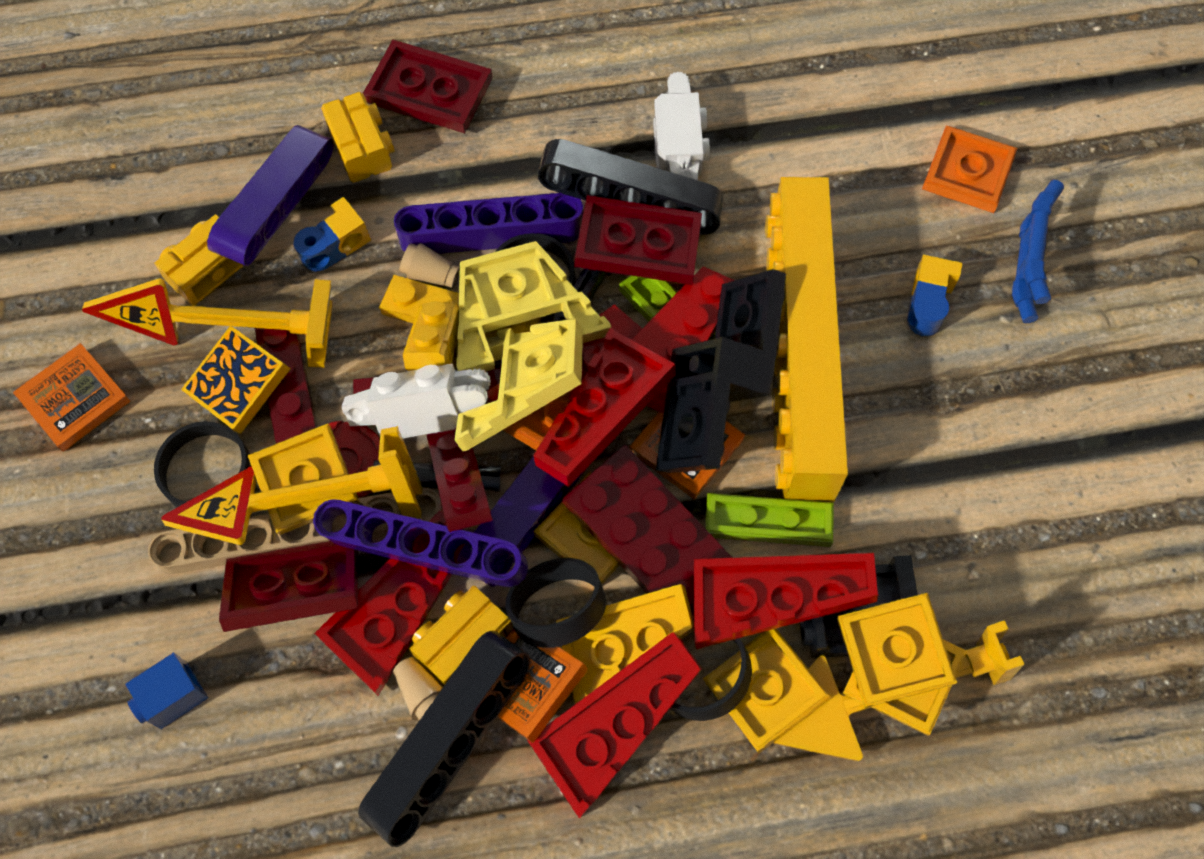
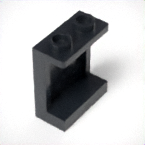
M911 555L894 556L889 564L875 565L878 590L877 602L800 623L802 643L804 646L810 645L811 659L818 658L821 655L826 658L849 656L837 619L838 616L918 595Z

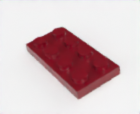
M626 445L622 446L562 500L566 508L646 594L679 584L684 585L692 616L694 615V559L733 558Z

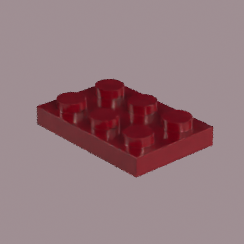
M392 39L363 94L368 104L375 103L377 107L465 134L493 79L492 69Z
M587 195L574 267L692 285L702 213Z
M332 541L226 559L219 612V622L223 632L358 608V550L339 546Z

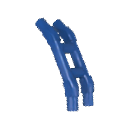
M1051 180L1044 191L1039 193L1032 204L1031 213L1026 216L1020 226L1019 237L1021 240L1016 278L1012 286V297L1015 306L1019 309L1023 323H1032L1039 318L1033 300L1036 304H1044L1051 300L1046 283L1047 277L1044 271V255L1051 208L1064 190L1063 183L1058 180Z

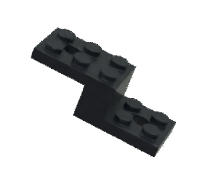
M772 269L722 284L715 339L672 349L671 362L675 364L676 375L667 385L656 470L666 473L720 469L721 458L724 453L723 440L726 417L729 412L730 402L771 396L772 385L775 380L774 368L777 345L780 339L781 311L785 298V273Z

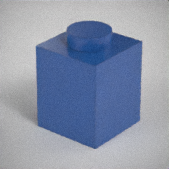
M174 652L125 684L133 697L127 703L137 720L142 724L147 721L160 729H163L209 698L188 662Z

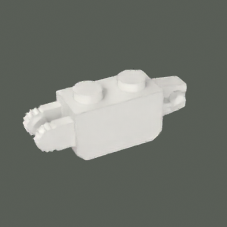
M673 72L668 77L667 94H661L654 100L655 118L653 119L656 168L698 180V176H701L703 161H709L710 156L709 138H702V130L707 129L706 108H700L699 93H691L689 76H686V73Z
M453 363L440 366L426 365L418 370L402 373L387 372L379 377H374L370 389L346 396L342 404V410L350 426L376 425L379 434L381 429L398 426L402 438L454 430L457 426L458 414L486 404L488 398L486 389H489L491 380L488 372L486 373L485 370H480V368L456 372Z

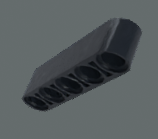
M564 139L551 140L544 147L538 170V179L549 190L585 201L587 195L700 212L702 213L699 235L712 234L720 226L723 196L721 191L711 184Z
M492 630L483 634L472 646L365 795L359 806V818L391 847H399L405 844L416 833L525 678L531 664L529 654L496 631Z

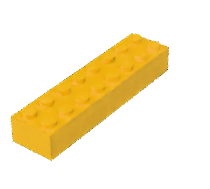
M781 177L778 192L771 193L770 215H766L765 236L766 238H771V248L767 249V271L775 269L786 274L785 298L782 304L779 328L780 339L777 345L774 368L775 376H777V388H773L772 393L773 413H779V426L774 427V450H781L780 464H776L775 486L776 489H783V499L834 503L848 475L829 177Z

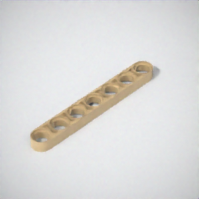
M422 488V494L415 495L417 502L422 499H429L436 504L431 516L417 519L429 521L439 510L443 512L441 499L434 490ZM393 492L359 498L360 503L358 505L375 509L387 506L395 514L402 515ZM263 514L252 516L249 519L247 534L255 528H263L267 532L264 543L256 548L247 547L245 543L237 545L224 541V546L217 554L206 555L203 553L202 548L205 540L209 537L176 529L165 531L154 537L148 547V556L150 561L161 571L167 574H176L226 565V559L330 540L321 536L316 531L313 522L309 523V531L303 539L291 540L288 538L287 533L277 534L270 515ZM388 525L377 526L372 533V539L386 537ZM169 543H179L181 545L179 557L169 563L162 562L160 552L163 547Z

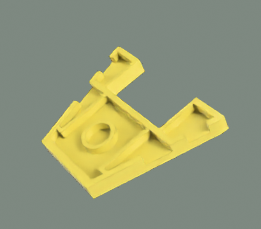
M537 241L460 261L457 371L480 368V370H485L486 372L495 369L494 359L484 334L490 331L562 311L566 320L576 319L583 330V343L605 337L611 325L604 316L600 317L591 307V301L583 292H578L569 283L565 272Z
M576 319L531 325L530 332L514 334L511 328L499 329L496 333L498 336L486 338L494 361L502 359L498 400L458 414L455 441L463 452L581 385L583 330Z

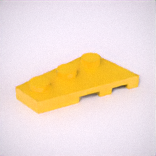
M675 585L606 605L601 620L588 634L562 646L564 651L583 662L588 668V671L572 691L575 704L673 631L681 639L694 631V620L684 585ZM569 617L556 620V623L568 619Z

